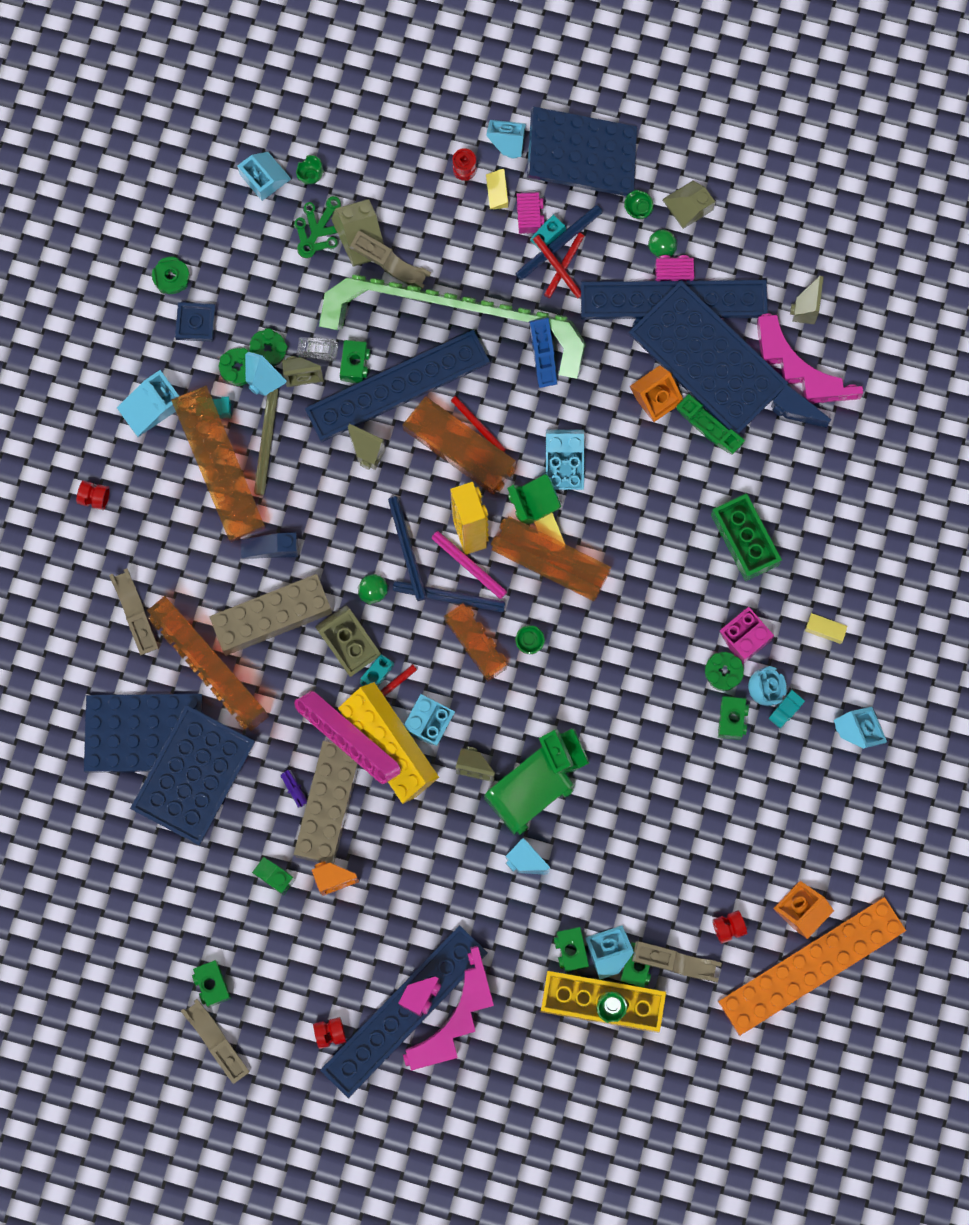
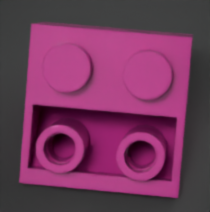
M750 607L746 608L719 631L730 651L741 659L742 664L772 641L774 637L772 632Z
M432 977L408 985L398 1004L420 1017L423 1013L427 1014L432 1005L429 1002L432 995L436 997L441 988L439 978Z

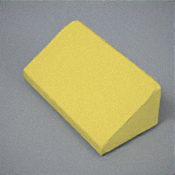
M504 169L486 174L490 210L508 208Z
M553 513L534 522L548 556L566 550V545Z
M811 613L805 632L842 644L847 626Z

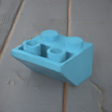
M269 152L251 155L237 166L240 176L261 201L291 180Z
M420 694L404 726L412 737L437 746L455 711Z

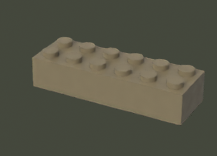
M315 574L211 615L209 618L222 651L227 656L332 614L318 575Z
M323 741L294 851V856L317 863L326 861V864L335 863L359 768L358 763L331 742Z

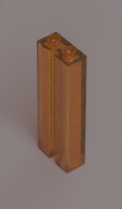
M426 396L403 424V430L492 495L496 491L500 492L505 485V482H503L505 478H511L517 469L515 468L516 461Z
M510 516L502 520L499 527L502 531L499 537L495 535L491 542L492 551L594 602L596 601L612 567Z

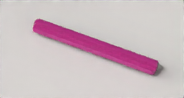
M439 531L434 533L432 540L499 599L506 595L507 591L445 536Z

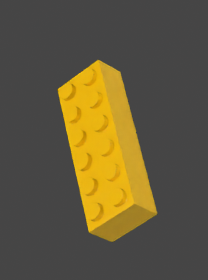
M470 482L450 489L453 523L464 554L467 555L485 549L486 542L489 541L488 513L485 505H481L482 496L479 487H475L474 483Z
M375 682L360 687L338 707L343 717L398 763L400 774L388 781L402 804L419 796L439 778Z
M547 971L540 1012L659 1033L666 992ZM606 992H618L625 997L628 1006L626 1014L618 1022L606 1023L598 1015L596 1009L598 999Z

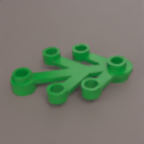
M331 196L328 198L325 204L326 210L318 223H316L314 215V204L307 202L304 205L303 211L307 215L311 235L308 239L304 229L306 225L305 219L299 217L295 220L294 227L297 229L300 239L297 252L302 258H311L315 251L323 249L332 250L337 246V240L334 237L328 238L326 242L315 243L318 237L337 233L334 226L324 228L335 209L341 207V201L338 197ZM331 201H336L337 206H333ZM306 206H311L312 211H307ZM297 221H301L303 226H298ZM333 241L335 245L330 246L328 242ZM308 246L310 251H305L303 247Z

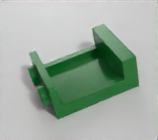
M558 729L539 738L554 774L574 772L589 764L575 729H570L564 733H559Z

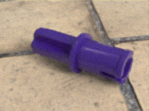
M290 770L283 772L281 778L289 790L287 793L291 794L298 808L305 806L308 800L301 790V784L297 783Z

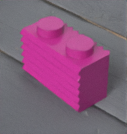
M539 192L517 193L519 234L536 233L544 224V215H540V209H543V198H539Z
M663 255L656 258V281H694V258H689L687 255H681L678 258Z

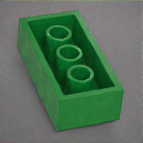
M747 493L712 510L711 517L745 582L780 565L782 559Z

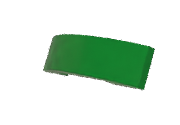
M688 394L676 406V409L693 427L727 453L733 455L745 443V440L732 429L728 430L703 409V405Z

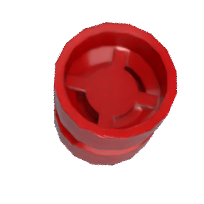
M467 148L457 150L452 157L453 173L457 179L468 181L476 174V156L474 152Z
M83 480L78 488L76 502L78 505L87 507L92 505L95 509L104 510L109 500L110 488L100 484L95 486L94 483Z
M739 910L729 913L727 918L721 916L712 920L714 930L721 944L731 941L733 936L739 938L748 934Z
M341 1017L330 1019L328 1023L322 1021L313 1024L319 1049L330 1047L331 1043L335 1045L346 1043Z

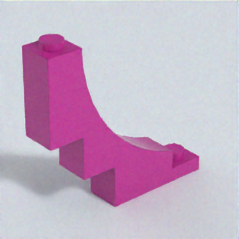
M763 314L761 317H758L757 330L761 357L769 365L781 364L782 377L789 384L802 383L804 398L811 404L861 399L863 395L862 386L848 385L844 388L842 378L822 373L799 358L786 342L777 315Z
M478 946L471 947V953H467L470 965L474 964L475 967L465 970L462 993L448 1021L425 1041L406 1048L407 1054H404L403 1057L405 1065L410 1066L411 1071L458 1058L453 1038L476 1032L471 1012L494 1006Z

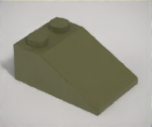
M369 199L335 209L331 220L352 266L371 262V260L349 248L358 231L384 245L377 216Z
M347 605L315 626L350 677L381 655Z

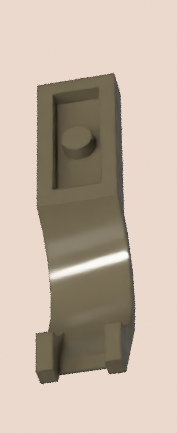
M358 231L349 247L381 266L394 278L406 284L421 287V289L424 287L422 283L425 277H429L431 274L430 271L424 268L414 267L402 261L393 253L392 249L361 231Z
M128 568L123 569L125 572L115 577L113 574L109 576L122 604L139 653L142 656L159 649L137 589Z
M639 941L635 944L632 958L633 962L712 982H718L719 978H715L714 974L716 966L721 967L722 964L721 962L691 957L674 950Z
M196 999L193 1006L187 1010L183 1008L181 1012L200 1035L210 1053L234 1084L250 1071L228 1042L216 1022L200 1001Z

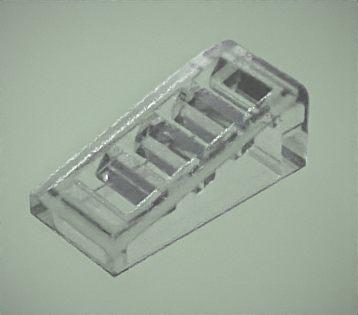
M299 337L296 355L336 361L338 343L334 339ZM309 343L308 350L305 352V345ZM313 344H316V345H315V351L312 352V350H313ZM321 345H323L322 353H320Z

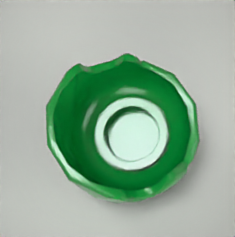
M307 155L305 161L298 162L296 175L299 181L305 185L317 183L322 178L324 170L322 162L317 156Z
M635 190L630 192L625 198L624 208L635 219L647 218L653 211L654 202L646 192Z
M658 230L649 237L648 247L650 252L659 258L663 255L672 257L677 251L678 243L671 232Z
M378 574L364 577L358 585V595L367 604L382 601L388 593L386 580Z
M524 626L517 632L515 641L517 648L521 652L536 654L543 648L545 638L543 632L538 627Z
M611 991L604 993L598 999L596 1009L599 1017L606 1023L620 1021L626 1014L628 1006L625 997L618 992Z

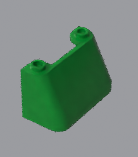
M542 747L488 790L484 795V800L513 835L517 833L521 835L529 828L527 826L529 821L558 797H568L574 791L572 789L574 784L566 773L554 774Z

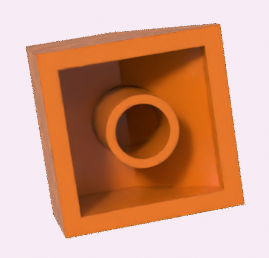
M660 365L630 386L637 402L653 422L673 410L683 400L671 373Z
M326 861L314 865L315 868L312 869L322 896L359 882L355 873L332 863L326 864Z
M801 881L773 908L795 931L806 939L834 912L825 897Z

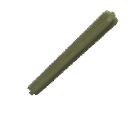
M278 388L267 394L254 494L263 496L265 493Z

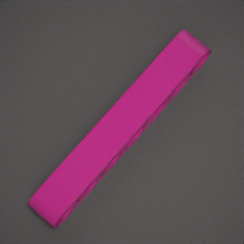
M310 691L295 700V708L304 718L378 782L385 784L400 774V767L395 760L317 693Z

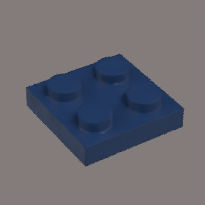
M178 302L175 339L213 342L215 304Z

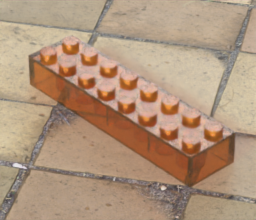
M207 385L171 399L229 541L233 542L265 529Z
M166 596L162 597L147 610L150 614L148 619L158 631L162 629L161 634L170 645L174 643L175 651L182 659L184 657L187 658L185 661L194 673L199 672L197 675L207 687L211 685L210 690L219 701L224 700L222 704L231 715H237L235 719L244 730L248 728L250 731H253L269 717L265 709Z

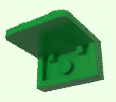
M543 475L522 487L512 485L507 488L509 500L516 509L515 515L523 523L532 524L561 508V503L548 475Z

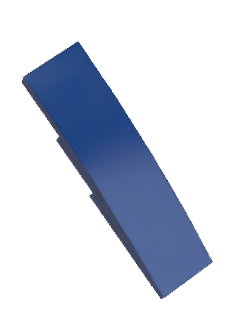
M543 318L529 321L538 386L543 388L558 385L549 319Z

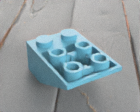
M159 370L144 380L117 409L136 436L139 437L184 407V404L167 378Z
M546 430V475L550 477L555 490H584V430Z

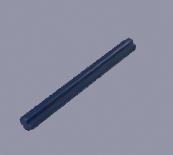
M598 205L594 206L547 247L553 254L601 215L602 209ZM542 251L516 272V276L520 280L526 278L547 260Z
M397 496L388 498L400 545L416 600L423 601L426 599V593Z
M394 581V592L415 595L411 583ZM424 586L426 598L503 612L505 609L504 601Z

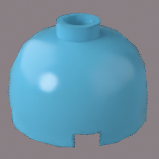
M768 666L759 669L749 679L748 688L750 696L760 705H776L783 701L781 700L782 697L786 695L787 687L784 676L778 674L775 671L777 670L775 667Z

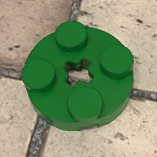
M163 258L152 270L153 283L163 294H176L185 290L188 286L190 279L189 270L186 264L178 258ZM169 272H172L175 275L173 279L166 278V276L169 275Z
M269 328L254 334L249 344V352L262 355L273 367L282 362L287 350L283 337ZM264 345L271 346L272 351L265 352Z
M234 348L221 355L219 371L226 382L235 386L247 384L245 367L247 349ZM236 363L243 365L240 367V371L233 369Z
M728 652L714 654L705 666L706 680L714 689L719 691L732 690L740 684L744 675L741 659ZM726 667L730 673L722 676L719 669Z

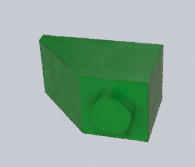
M265 857L262 858L252 872L283 896L295 881L291 875Z

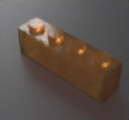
M461 604L446 614L444 621L489 682L507 669L506 663L508 661L503 653L499 654L496 651L495 647L497 645L491 637L487 638L484 634L486 630L481 622L477 623L474 620L475 614L469 606L466 608L464 604Z

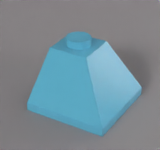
M490 120L486 136L502 155L515 159L522 156L526 124Z
M251 352L245 354L246 382L250 385L249 389L254 394L266 396L287 382L262 355Z
M872 707L850 711L833 720L836 730L842 739L863 749L887 743Z
M524 838L506 855V865L513 872L516 870L518 873L547 875L550 871L549 865Z
M623 926L585 938L600 980L619 974L634 953Z

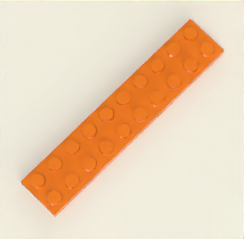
M884 897L724 997L718 1003L738 1035L741 1036L898 937L906 929Z

